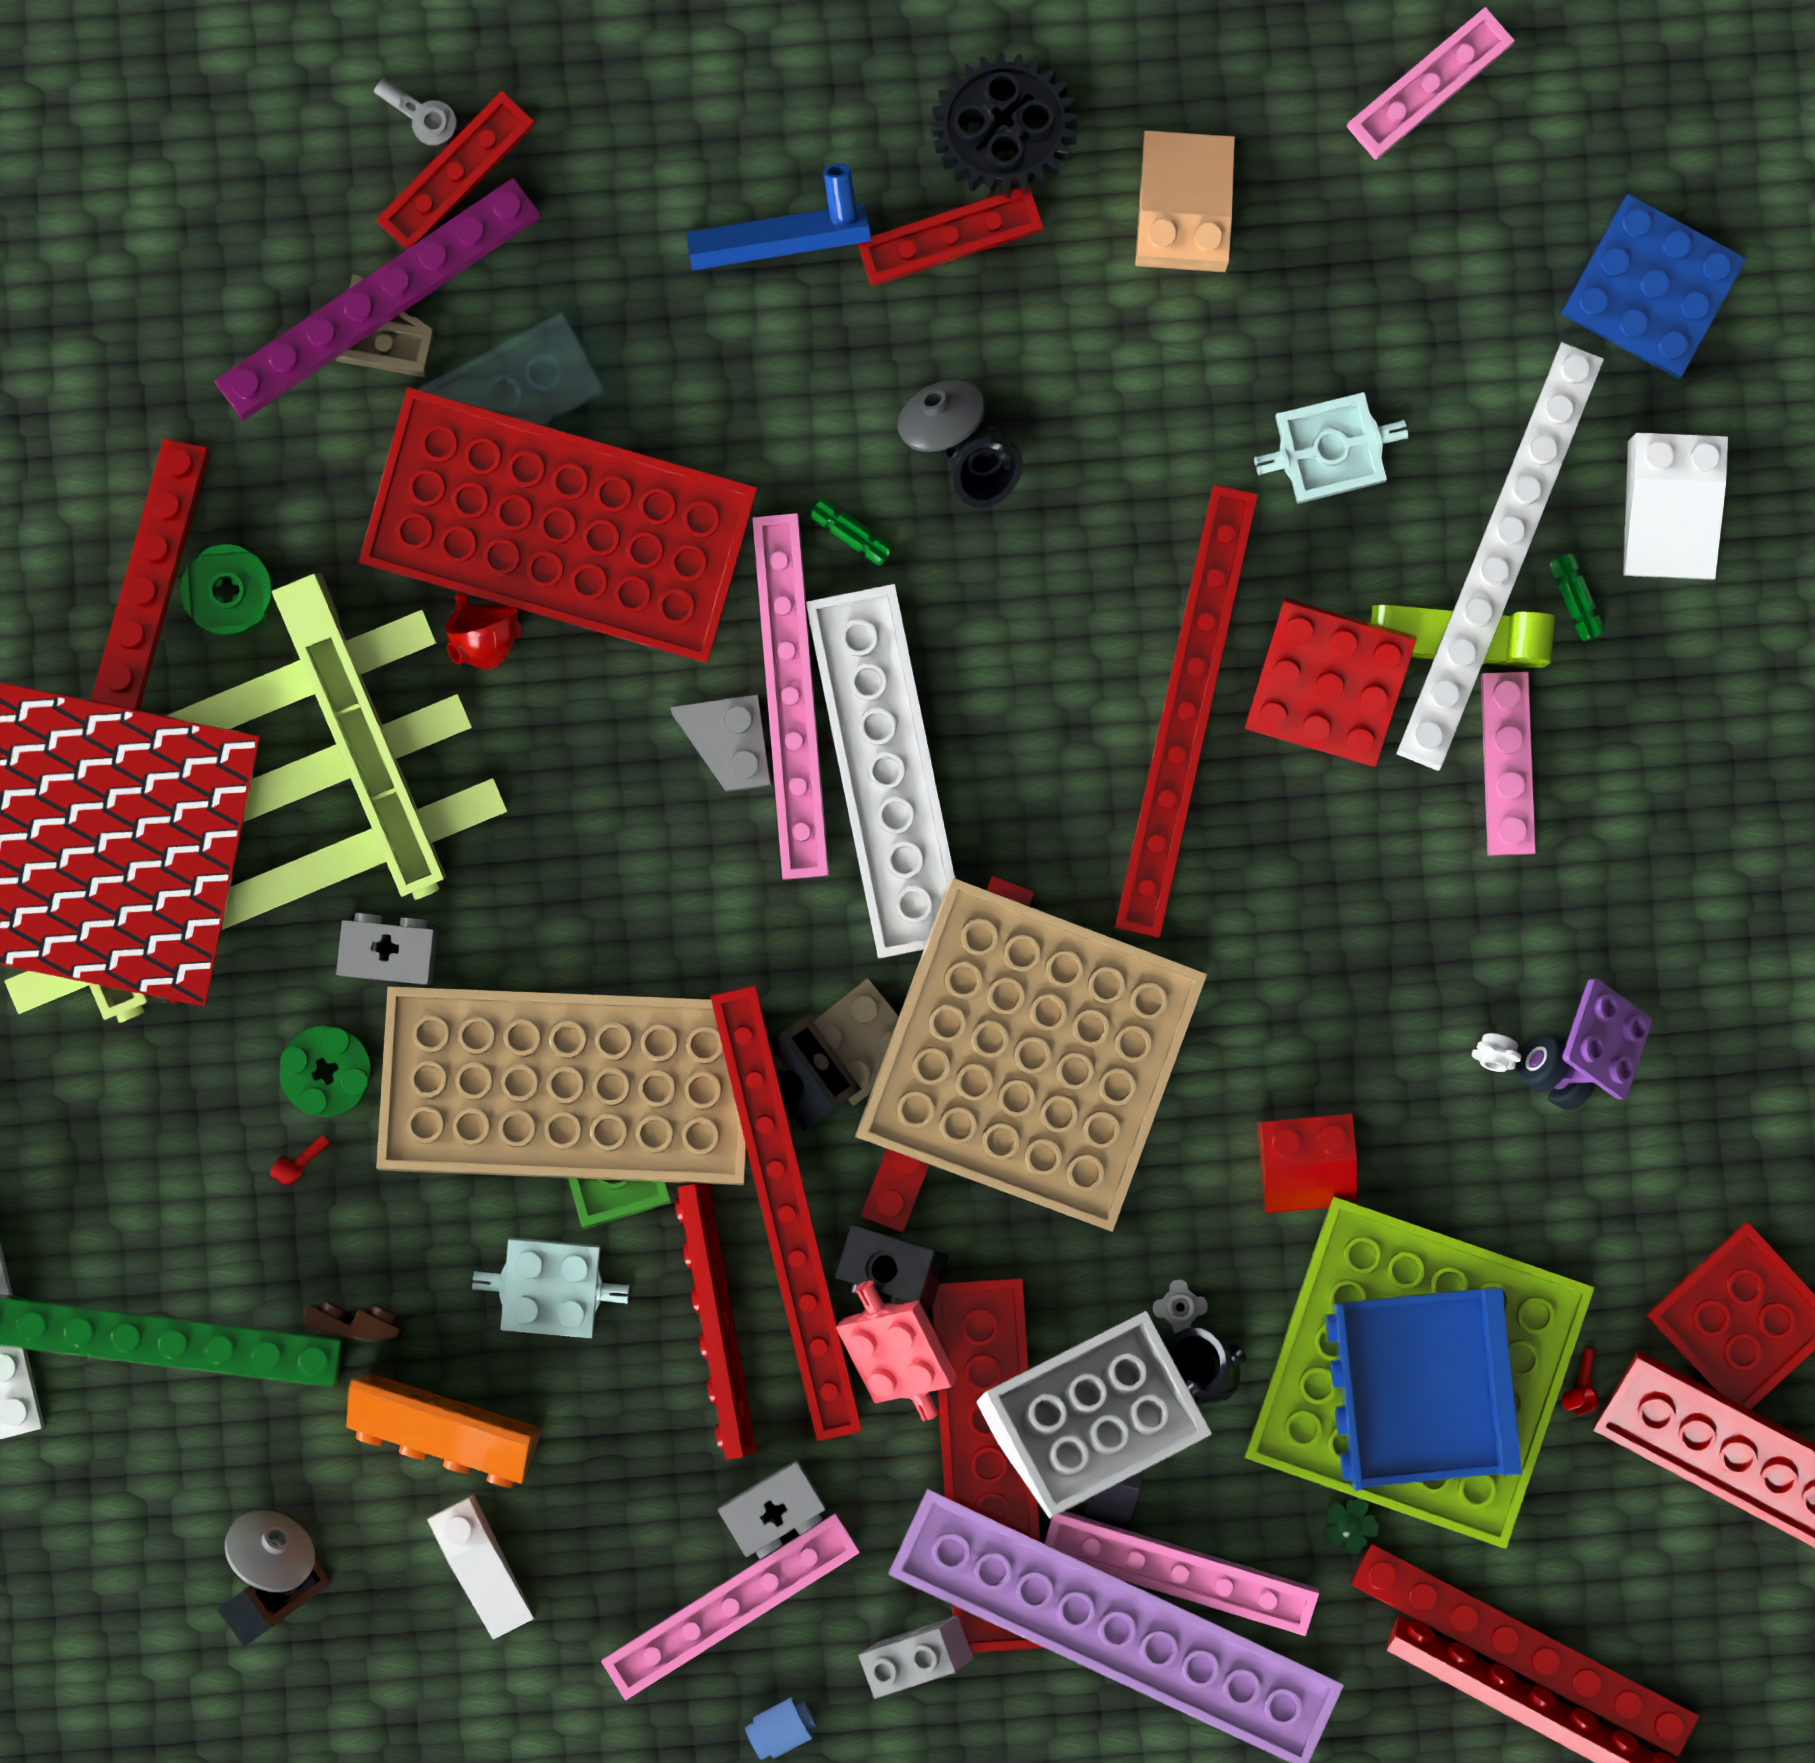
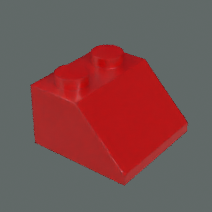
M1352 1114L1257 1122L1265 1213L1329 1208L1333 1197L1357 1205V1157Z

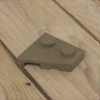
M353 274L350 288L362 281L363 278ZM403 312L335 359L336 362L425 378L434 339L433 329L418 318L411 317Z

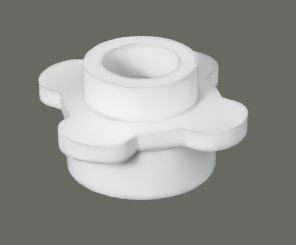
M1494 1033L1484 1034L1482 1041L1477 1044L1478 1050H1473L1472 1057L1480 1061L1484 1068L1496 1072H1505L1507 1069L1513 1070L1516 1066L1515 1062H1520L1521 1055L1517 1052V1042L1504 1035Z

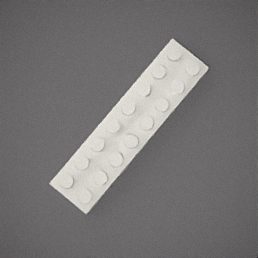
M895 584L806 602L878 959L924 950L950 878H955Z

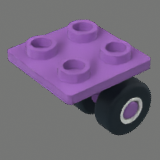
M1589 979L1566 1046L1551 1036H1541L1534 1039L1521 1053V1060L1517 1063V1075L1521 1082L1534 1091L1544 1092L1552 1089L1548 1095V1100L1564 1110H1573L1586 1102L1592 1094L1595 1084L1616 1099H1627L1652 1019L1599 979Z

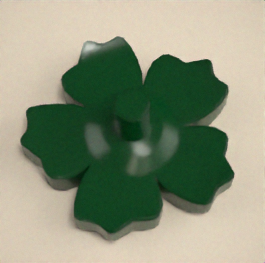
M1357 1498L1355 1500H1347L1346 1509L1337 1501L1328 1506L1326 1520L1333 1525L1328 1526L1323 1531L1326 1542L1334 1543V1545L1339 1547L1345 1541V1547L1349 1554H1359L1362 1548L1367 1545V1540L1364 1536L1375 1537L1378 1535V1529L1380 1528L1372 1514L1365 1515L1369 1507L1368 1502Z

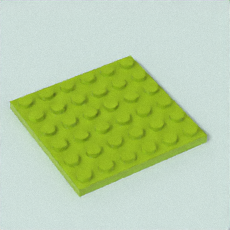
M1333 1197L1244 1458L1506 1549L1595 1287ZM1491 1287L1502 1288L1522 1474L1508 1476L1493 1474L1363 1487V1490L1355 1491L1351 1487V1480L1343 1481L1340 1465V1453L1348 1451L1346 1434H1338L1335 1417V1407L1343 1406L1341 1388H1333L1330 1361L1338 1360L1336 1341H1328L1325 1317L1326 1314H1333L1332 1303Z

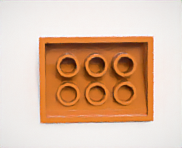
M370 1372L352 1379L349 1387L346 1428L357 1431L355 1439L376 1446H381L383 1440L401 1445L399 1453L419 1460H425L426 1455L430 1454L444 1459L442 1466L455 1472L469 1474L470 1468L488 1473L486 1481L506 1488H512L514 1482L522 1484L526 1481L541 1435V1427Z

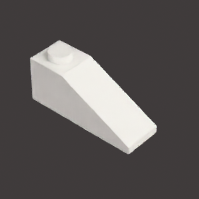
M475 1495L427 1519L448 1563L492 1639L535 1619Z

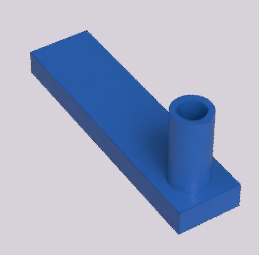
M833 164L824 169L823 174L829 209L686 232L692 270L870 242L871 238L865 204H856L850 167L846 164Z

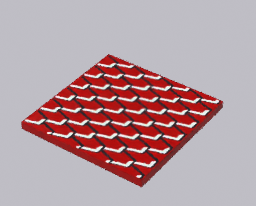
M0 682V965L205 1007L207 1005L261 736Z

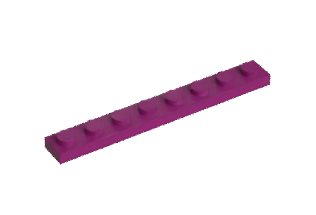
M511 178L215 380L216 386L242 421L246 420L540 219L539 211L516 181Z

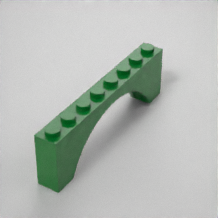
M0 1294V1346L335 1387L339 1383L345 1337L178 1320Z

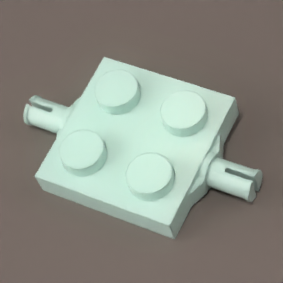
M1365 392L1276 414L1275 419L1281 438L1280 451L1258 457L1255 456L1254 463L1257 466L1258 476L1284 469L1292 481L1296 501L1299 504L1386 482L1387 478L1381 459L1383 444L1408 439L1407 429L1403 430L1406 428L1404 420L1378 427L1376 421L1370 415Z
M510 1237L508 1239L507 1260L501 1274L474 1271L473 1280L477 1281L472 1283V1290L499 1292L503 1306L501 1330L592 1338L595 1312L600 1302L628 1304L629 1284L602 1283V1276L599 1270L601 1245Z

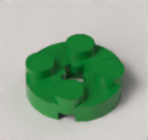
M231 544L215 545L202 551L190 567H187L181 580V600L189 616L203 629L212 634L225 637L242 635L261 625L265 621L267 612L272 605L273 594L271 591L274 590L270 572L260 558L240 546ZM231 578L232 584L239 586V594L234 595L232 602L225 603L222 596L215 595V588L222 587L223 579Z
M316 1026L301 1032L291 1040L287 1049L281 1055L279 1075L283 1091L293 1105L310 1115L333 1117L347 1113L362 1101L369 1087L373 1067L370 1054L358 1037L342 1028ZM323 1058L328 1064L335 1062L338 1066V1070L333 1073L334 1082L331 1084H327L324 1079L316 1080L314 1072L319 1069L317 1062Z

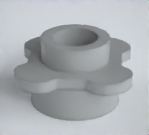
M1183 1280L1172 1281L1169 1286L1170 1291L1165 1294L1163 1299H1158L1153 1304L1154 1315L1158 1318H1165L1172 1324V1329L1175 1333L1191 1328V1323L1198 1315L1205 1314L1208 1308L1206 1299L1196 1297L1188 1290V1284ZM1178 1303H1183L1185 1306L1181 1312L1176 1310Z

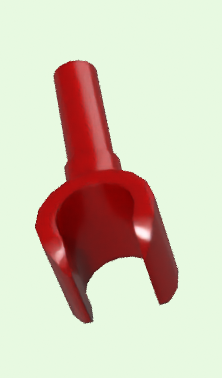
M322 1135L300 1154L295 1162L281 1155L270 1170L271 1177L285 1186L293 1185L297 1182L308 1163L327 1147L330 1142Z
M1584 1349L1580 1377H1578V1387L1566 1390L1562 1395L1564 1409L1567 1411L1575 1409L1577 1416L1593 1411L1599 1402L1598 1395L1591 1386L1595 1350Z

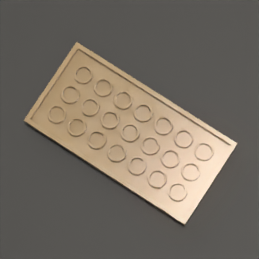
M413 987L387 988L376 1166L378 1170L745 1185L746 1144L711 999Z

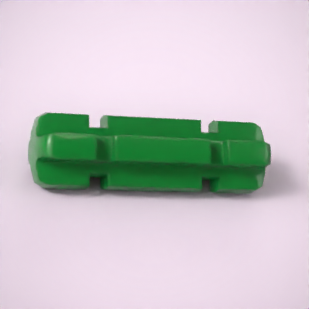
M822 498L811 512L812 520L823 528L828 526L831 528L830 533L857 552H865L867 559L881 566L890 556L893 549L892 545L880 536L875 538L872 530L846 512H838L836 505Z
M1566 553L1554 558L1550 562V567L1555 579L1559 578L1561 584L1558 586L1572 619H1577L1578 623L1575 627L1580 639L1588 641L1602 635L1605 630L1600 616H1595L1593 610L1596 609V606L1583 575L1578 576L1577 570L1580 568L1575 556L1572 553Z

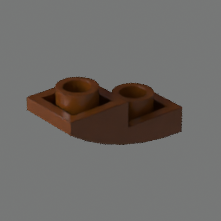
M324 1301L321 1307L316 1304L310 1305L301 1321L306 1325L327 1333L356 1339L381 1340L397 1338L402 1335L405 1327L395 1323L398 1315L373 1304L371 1310L366 1308L358 1309L351 1322L346 1319L349 1314L347 1310L331 1302Z

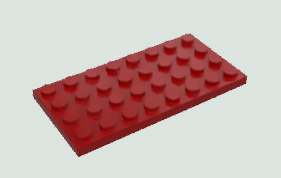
M407 387L358 563L709 663L758 488Z

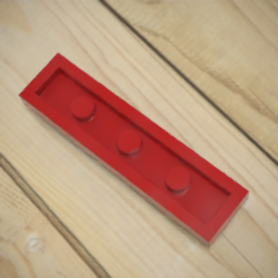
M501 90L376 219L377 223L405 250L409 249L428 236L533 129L535 126L534 121Z
M1029 186V194L1027 195L1018 188L1012 190L1010 198H1006L1003 193L870 237V242L858 243L857 245L871 287L1042 232L1043 225Z

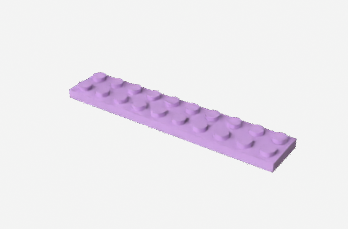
M927 1489L888 1573L903 1582L1291 1763H1309L1344 1686L1330 1677Z

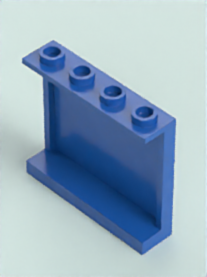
M1491 1287L1332 1303L1333 1314H1326L1325 1318L1328 1341H1336L1338 1360L1330 1361L1333 1388H1341L1343 1406L1335 1407V1417L1338 1434H1346L1348 1452L1340 1453L1343 1481L1351 1480V1487L1355 1491L1363 1490V1487L1501 1474L1503 1476L1522 1474L1502 1288Z

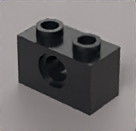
M808 1015L770 1042L785 1105L804 1131L829 1115L861 1090V1087Z
M851 1225L835 1278L850 1282L847 1291L858 1294L855 1288L864 1281L873 1280L878 1292L891 1296L889 1303L900 1305L919 1300L921 1305L933 1307L949 1254L867 1228ZM894 1259L898 1267L897 1274L892 1281L887 1282L884 1277V1267L889 1260Z

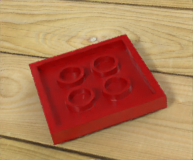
M1284 597L1245 723V729L1376 767L1416 643V636Z
M1744 1222L1645 1314L1651 1323L1714 1391L1750 1410L1815 1350V1294L1748 1222Z

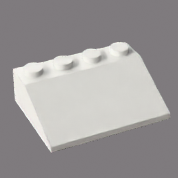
M1147 1311L986 1391L976 1401L996 1441L1049 1518L1212 1435Z

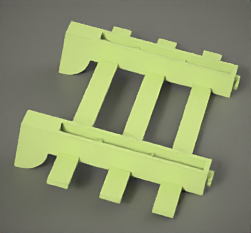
M322 573L309 575L271 591L300 660L166 716L231 729L315 694L336 744L253 778L244 822L351 778L372 828L231 886L222 930L387 862L401 897L412 893L414 900H417L440 890L437 882L443 880L446 874L432 843L507 812V809L494 778L418 809L397 758L472 728L460 697L456 694L382 725L361 674L436 644L423 610L346 641L340 627L333 599ZM26 971L4 981L18 1014L89 985L103 1019L106 1020L116 1015L119 1023L144 1013L142 1004L147 1003L152 998L150 995L32 971Z

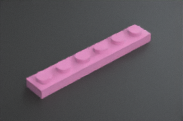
M1066 1511L1051 1518L1044 1544L1123 1581L1306 1636L1319 1596V1588Z
M835 1512L813 1528L795 1537L606 1656L601 1662L623 1698L627 1700L860 1553V1550Z

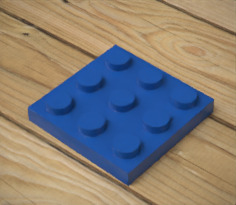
M1627 194L1560 315L1671 376L1680 379L1738 276L1746 258Z

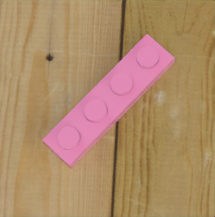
M1484 7L1348 122L1347 128L1370 155L1377 160L1509 49L1515 40L1488 9Z
M1528 672L1481 674L1488 856L1535 854Z

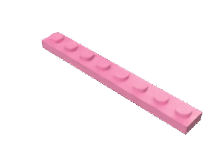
M794 513L752 517L782 879L790 880L829 876L799 515Z

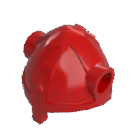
M461 592L455 595L456 609L446 623V635L450 641L447 643V651L451 660L457 665L467 662L484 670L497 669L506 660L515 639L521 637L522 634L520 623L517 620V608L468 604L466 594Z

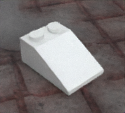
M1636 433L1628 440L1623 576L1715 579L1726 489L1728 437Z

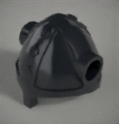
M995 427L976 428L964 441L945 449V457L952 464L951 473L955 491L963 502L972 507L988 508L1001 502L1013 491L1020 479L1023 468L1021 452L1004 433L998 431Z
M1186 1328L1176 1333L1168 1343L1167 1351L1196 1405L1226 1401L1236 1392L1241 1376L1240 1365L1246 1361V1355L1237 1343L1233 1341L1226 1343L1218 1336L1201 1328Z

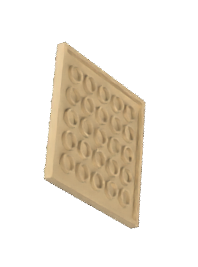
M950 878L855 1137L1113 1232L1207 974L955 878Z

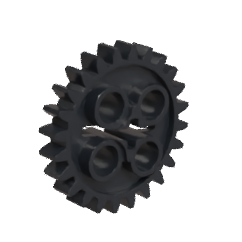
M999 53L996 65L992 66L982 56L980 57V70L975 71L968 64L963 65L964 80L953 75L949 77L953 92L947 90H940L938 92L940 102L944 106H933L932 108L933 117L938 120V122L931 124L932 136L938 137L934 141L935 152L938 154L945 153L941 158L944 169L955 166L953 175L956 182L969 176V189L972 192L983 183L986 184L987 197H992L997 186L1003 187L1006 198L1011 197L1013 186L1017 185L1027 195L1029 194V181L1034 180L1041 187L1046 186L1045 171L1057 176L1060 174V166L1056 159L1070 161V149L1066 145H1075L1077 143L1076 132L1070 130L1078 127L1077 115L1071 113L1075 110V101L1073 97H1065L1068 93L1066 82L1054 85L1056 80L1054 69H1050L1040 75V61L1038 59L1034 60L1026 68L1023 67L1022 54H1018L1015 57L1013 64H1006L1003 53ZM1002 90L1014 93L1006 101H997L992 98L995 93ZM1031 97L1033 99L1022 105L1026 98ZM1033 118H1043L1047 121L1046 125L1039 129H1031L1026 126V123ZM970 122H979L983 125L982 129L975 133H967L962 130ZM1012 122L1013 126L1009 128L1007 125ZM985 146H987V149L983 153L978 154L976 152L977 150H981ZM1006 149L1017 153L1009 161H1000L995 158L997 153Z

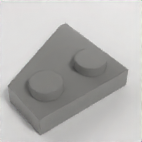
M758 695L671 707L673 717L726 792L771 786Z

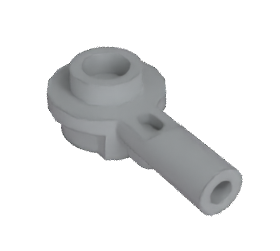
M382 78L379 81L374 93L412 119L414 134L422 143L429 146H440L447 143L454 136L457 129V119L453 110L447 104L441 101H428L421 104L387 79Z

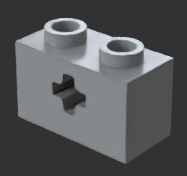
M355 913L354 921L342 920L336 975L432 986L438 931L427 929V920L400 918V925L394 926L382 924V916ZM387 936H391V943L399 945L398 954H390L388 961H385L384 954L377 952V944L386 943Z
M797 1459L719 1506L718 1512L745 1557L756 1552L759 1559L783 1545L779 1537L794 1528L800 1535L822 1522L823 1520L819 1513L826 1509V1505ZM771 1500L775 1506L784 1503L786 1509L782 1513L783 1522L777 1523L774 1518L765 1521L763 1515L767 1510L766 1502Z
M958 1615L879 1641L858 1655L874 1699L955 1673L974 1659Z

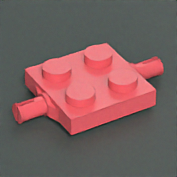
M873 1280L862 1282L855 1290L866 1310L860 1314L843 1317L836 1326V1329L874 1403L898 1398L912 1399L922 1421H929L939 1414V1410L936 1408L929 1392L951 1387L957 1379V1375L919 1300L900 1305L884 1303L874 1286Z

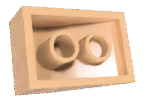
M1144 131L1135 266L1216 272L1226 271L1230 252L1235 137Z

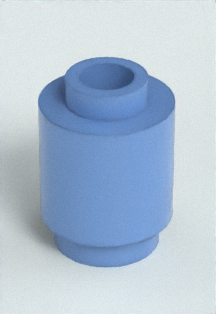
M791 1697L753 1717V1723L746 1726L745 1731L760 1760H763L769 1756L775 1759L813 1739L810 1729L817 1725L805 1701L796 1704L795 1700Z

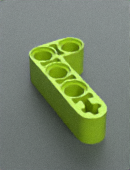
M1374 605L1372 606L1371 623L1415 635L1416 643L1411 657L1434 659L1453 611ZM1516 612L1511 616L1502 615L1483 664L1527 668L1546 667L1552 661L1555 616L1537 612Z

